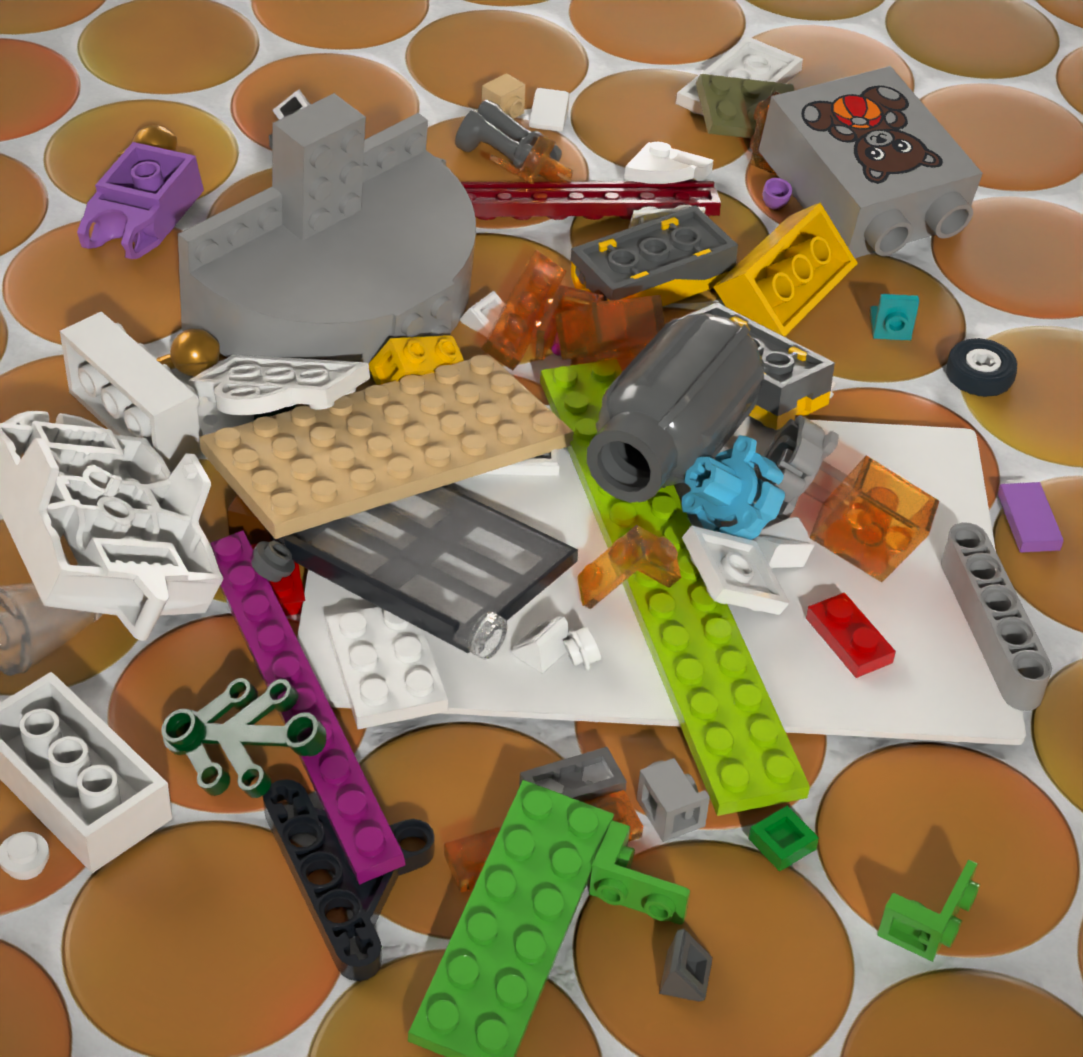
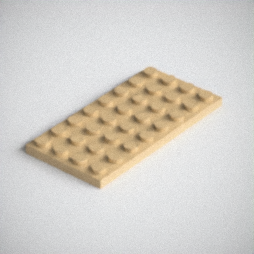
M487 354L477 355L469 360L452 365L439 366L434 373L407 375L401 378L400 381L369 386L364 390L342 396L334 401V406L327 409L315 410L311 409L310 405L299 406L288 412L270 417H260L253 422L232 428L219 429L214 433L200 436V451L270 534L277 539L549 453L554 449L558 450L570 446V441L573 440L574 431L494 358Z

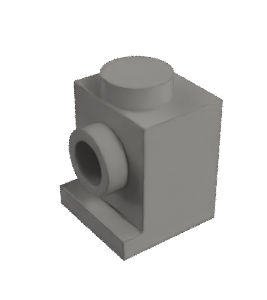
M675 758L667 761H656L647 768L640 770L637 801L662 842L705 827L710 796L706 790L698 792L697 785L692 776L684 774Z

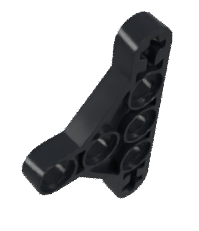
M288 779L272 783L267 793L263 795L265 818L329 953L342 976L354 981L368 980L376 975L382 963V945L374 926L398 876L422 868L433 859L435 851L434 831L428 823L418 819L403 820L389 825L398 844L403 839L413 836L424 840L426 845L419 851L413 852L407 851L400 846L404 855L405 866L359 884L325 811L313 806L305 788L300 783ZM286 800L289 805H293L294 817L288 819V813L284 805L278 802ZM303 832L310 833L316 838V841L308 847H296L290 842L294 835ZM319 869L329 870L335 875L332 881L322 885L314 884L307 878L311 872ZM336 907H346L354 914L350 920L344 923H333L326 917L329 910ZM355 936V943L362 954H367V958L359 960L355 954H350L349 939Z

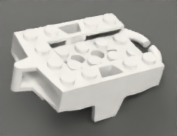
M26 411L0 423V513L44 606L117 615L133 637L141 641L148 639L161 615L206 613L224 578L219 571L213 549L199 525V518L211 487V481L195 454L186 453L171 474L163 458L149 444L147 438L116 435L111 429H105L79 416L60 413L56 418V423H49L48 412ZM63 534L78 563L77 566L70 565L60 542Z

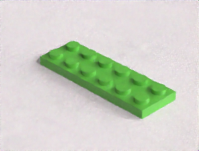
M522 780L408 1032V1042L445 1057H516L591 876L592 864L613 820V813Z

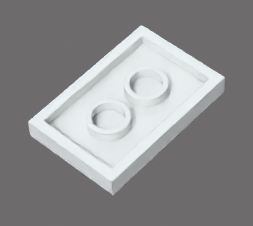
M379 606L326 616V629L357 730L448 711V696L424 630Z

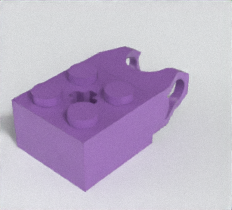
M132 142L95 185L97 192L87 202L84 216L77 231L81 247L87 249L97 248L107 241L122 238L121 244L125 249V258L138 259L159 246L204 191L196 156ZM93 222H95L96 224L93 227L92 235L89 239L90 226Z

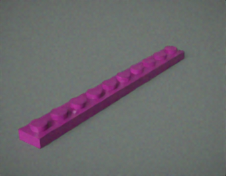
M244 531L211 542L210 545L213 549L219 571L224 578L219 587L266 687L268 688L275 680L285 679L298 692V700L293 708L285 712L278 711L284 725L299 713H310L326 729L327 735L324 749L315 756L299 755L358 883L362 884L405 866L403 852L269 581L260 576L252 567L253 549ZM286 691L281 693L278 699L282 698L285 695Z

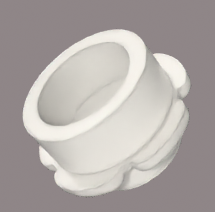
M587 626L577 631L571 628L569 629L570 639L563 641L570 660L574 666L583 663L585 669L590 670V664L601 660L597 644Z

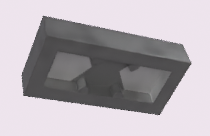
M608 747L520 772L519 785H521L522 780H526L587 804L625 794L627 783Z

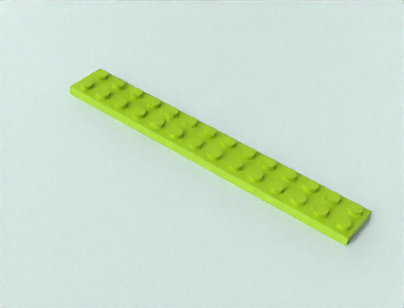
M617 359L541 370L540 383L552 412L574 431L573 440L570 441V446L567 447V450L717 816L808 798L810 785L728 604L718 603L709 596L703 578L691 561V555L682 537L692 524L687 513H684L682 510V502L674 485L661 488L655 496L644 502L630 503L617 499L604 491L591 475L587 465V448L593 437L597 434L596 422L599 420L602 398L608 387L622 373Z

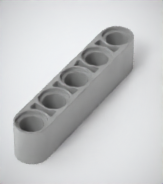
M967 522L955 524L951 527L941 562L942 569L1005 702L1021 711L1036 709L1041 705L1052 672L1051 662L987 533L976 524Z

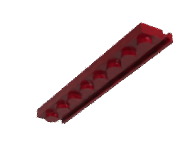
M634 181L461 182L472 202L475 217L480 220H493L496 217L528 220L536 216H547L554 220H563L568 216H583L590 220H598L604 216H619L622 219L631 220L633 210H640L650 206L658 209H671L680 205L705 207L704 214L710 217L720 216L721 201L716 188H714V181H681L667 184H648Z

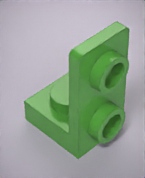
M612 820L592 864L589 895L598 897L611 905H622L646 913L659 921H670L682 925L687 915L690 890L686 887L631 870L630 867L635 849L628 847L630 826Z
M968 859L940 914L926 908L920 902L908 900L892 893L885 906L877 936L933 962L942 944L951 948L962 923V920L956 917L960 908L969 912L980 888V884L973 881L978 863Z

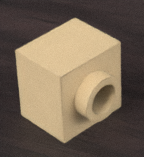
M506 73L482 85L481 103L485 100H491L500 105L502 110L514 119L524 114L525 84Z

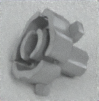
M799 415L795 421L790 419L778 431L772 443L762 455L775 462L783 472L784 478L782 482L776 484L763 477L758 467L755 470L758 478L773 484L785 492V498L777 515L781 520L791 516L798 497L802 493L834 509L845 498L850 488L849 482L851 477L823 461L837 447L839 435L833 431L825 435L822 427L802 415Z

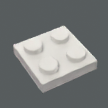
M692 525L683 535L682 539L691 555V561L697 567L707 586V593L714 601L780 615L790 604L757 541Z

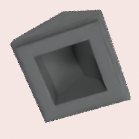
M685 929L677 931L667 951L659 994L699 1002L705 1000L713 957Z

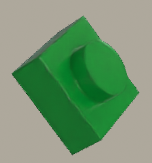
M787 805L751 826L748 839L780 872L815 851L819 837Z

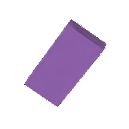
M1041 483L1000 484L998 497L1019 552L1060 551L1064 540Z

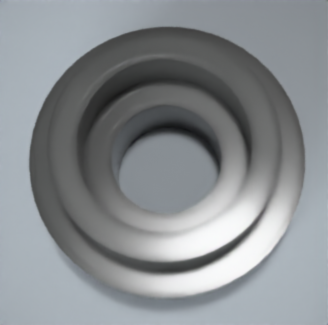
M262 541L253 550L252 567L260 576L269 581L279 582L283 577L290 576L295 569L291 552L279 542Z

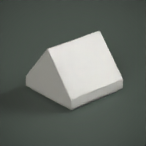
M559 616L538 624L513 646L512 653L515 657L543 674L567 652L563 642L570 639L567 620L564 616Z

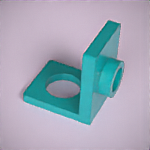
M881 294L879 305L870 306L873 339L911 341L920 302L919 296Z

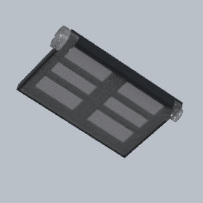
M447 486L432 489L277 539L273 537L272 541L279 542L289 549L295 563L466 653L471 652L484 660L494 656L502 646L507 634V620L578 561V549Z

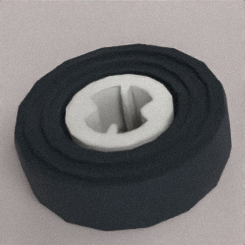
M982 338L966 339L957 343L951 349L946 373L950 381L962 391L983 397L997 396L1007 392L1013 385L1017 374V360L1007 347L993 340Z

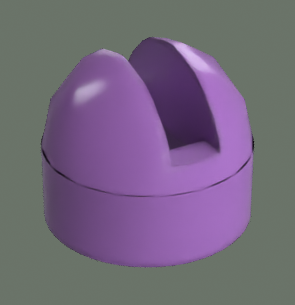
M781 178L767 180L762 192L765 205L770 209L776 210L785 207L790 200L792 187L786 180Z

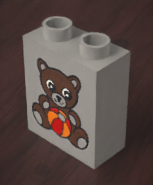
M891 66L771 96L758 150L779 178L786 180L791 185L792 194L803 209L821 202L854 258L875 252L880 256H888L897 252L909 242L937 235L939 238H949L956 235L968 225L973 216L971 205L983 174Z

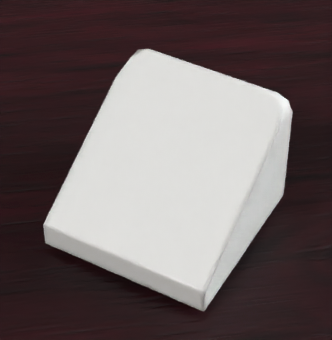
M537 88L529 127L563 132L569 109V93L566 91Z
M492 291L470 307L460 318L464 325L491 340L518 320L495 291Z

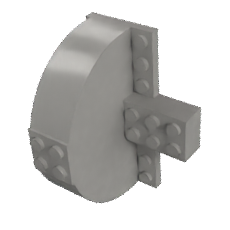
M333 93L274 122L272 187L178 233L182 331L188 329L207 331L218 341L220 354L227 358L231 355L365 362L368 364L390 338L451 335V332L463 316L469 300L476 237V217L468 193L459 179L447 166L426 150L428 120L421 114L416 113L365 139L366 117Z

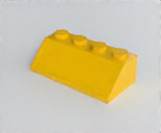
M821 202L787 217L714 286V289L727 308L785 337L858 263Z

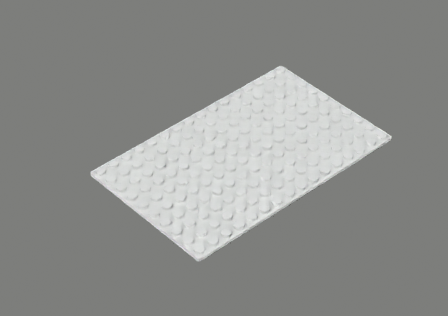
M545 405L549 410H551L550 405ZM747 416L720 452L733 448V444L738 436L741 435L756 440L755 452L763 455L780 429L768 428L760 421ZM810 420L822 427L825 435L830 431L839 435L837 447L823 461L850 476V488L845 498L834 509L825 506L805 493L798 497L795 509L789 518H800L815 545L804 567L771 568L790 602L780 615L753 611L749 608L728 604L785 732L1021 745L1026 737L1023 711L1011 707L1003 699L941 565L951 527L961 522L976 524L983 528L995 549L976 432L966 428ZM567 447L559 449V475L480 474L445 485L578 549V561L469 653L425 631L448 696V711L442 713L681 727ZM685 482L674 485L682 502V496L691 491V488ZM412 497L379 506L428 532L434 530L450 517ZM362 513L350 515L340 522L401 554L418 542ZM697 514L688 515L692 526L704 528L698 520ZM776 517L768 522L763 529L783 520ZM735 519L732 521H721L723 527L735 525L738 521ZM479 530L458 545L521 578L527 576L542 563V561ZM326 532L312 543V546L371 577L389 564L387 561L330 532ZM444 556L430 567L494 601L511 589L448 556ZM308 570L304 592L306 601L302 605L297 640L330 707L351 708L326 629V616L378 606ZM416 578L400 591L458 621L463 627L483 612L420 578ZM845 592L896 651L893 663L855 678L806 619L808 606ZM564 616L568 622V629L573 628V630L577 631L586 626L589 628L599 649L601 660L590 664L591 669L586 670L583 663L574 666L566 652L542 674L515 657L512 653L513 646L538 624Z

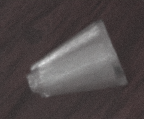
M33 582L0 586V671L9 676L25 673L99 619L103 614L44 606Z

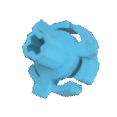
M739 435L733 444V448L718 453L715 460L710 457H698L695 463L686 471L685 484L689 485L691 491L682 496V510L688 515L697 514L698 520L705 529L749 540L755 539L759 536L764 526L779 514L785 498V492L773 484L758 478L754 467H758L763 477L776 484L782 482L784 478L783 472L775 462L755 452L756 440ZM734 519L738 521L735 525L723 527L721 521H732Z

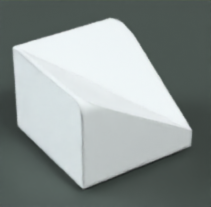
M799 517L788 518L762 529L759 536L752 539L757 541L771 568L804 567L815 545Z

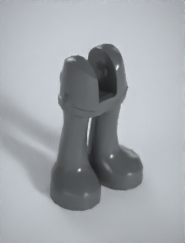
M491 100L483 101L479 105L478 111L471 110L466 115L455 138L456 147L465 152L473 151L480 142L489 144L513 161L517 168L540 177L547 172L550 166L556 165L562 156L561 149L550 138L544 136L539 131L531 132L525 129L505 113L500 105Z

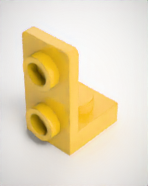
M451 335L390 338L369 363V370L376 385H382L392 381H400L401 378L407 375L434 373L439 366L452 365L462 362L464 359L454 337Z

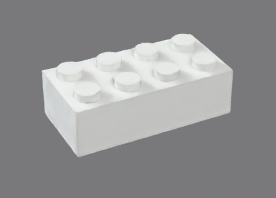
M102 311L60 330L69 393L102 424L111 429L116 435L147 438L149 444L163 458L170 473L175 470L186 453L195 454L197 458L202 457L200 436H203L199 425L197 410L200 402L195 390L190 385H184L173 375L171 369L166 364L158 362L150 355L148 349L142 343H137L133 340L121 324L114 323Z
M52 672L48 673L0 703V780L91 873H94L173 819L168 783Z

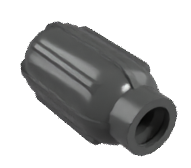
M710 313L693 314L682 319H674L656 334L608 387L602 398L599 420L596 422L597 434L593 437L587 448V465L592 477L604 491L617 499L630 503L644 502L655 496L661 488L685 482L686 471L695 463L698 457H710L712 459L716 457L754 409L763 384L764 364L756 342L749 335L751 329L746 324L740 326L731 319Z

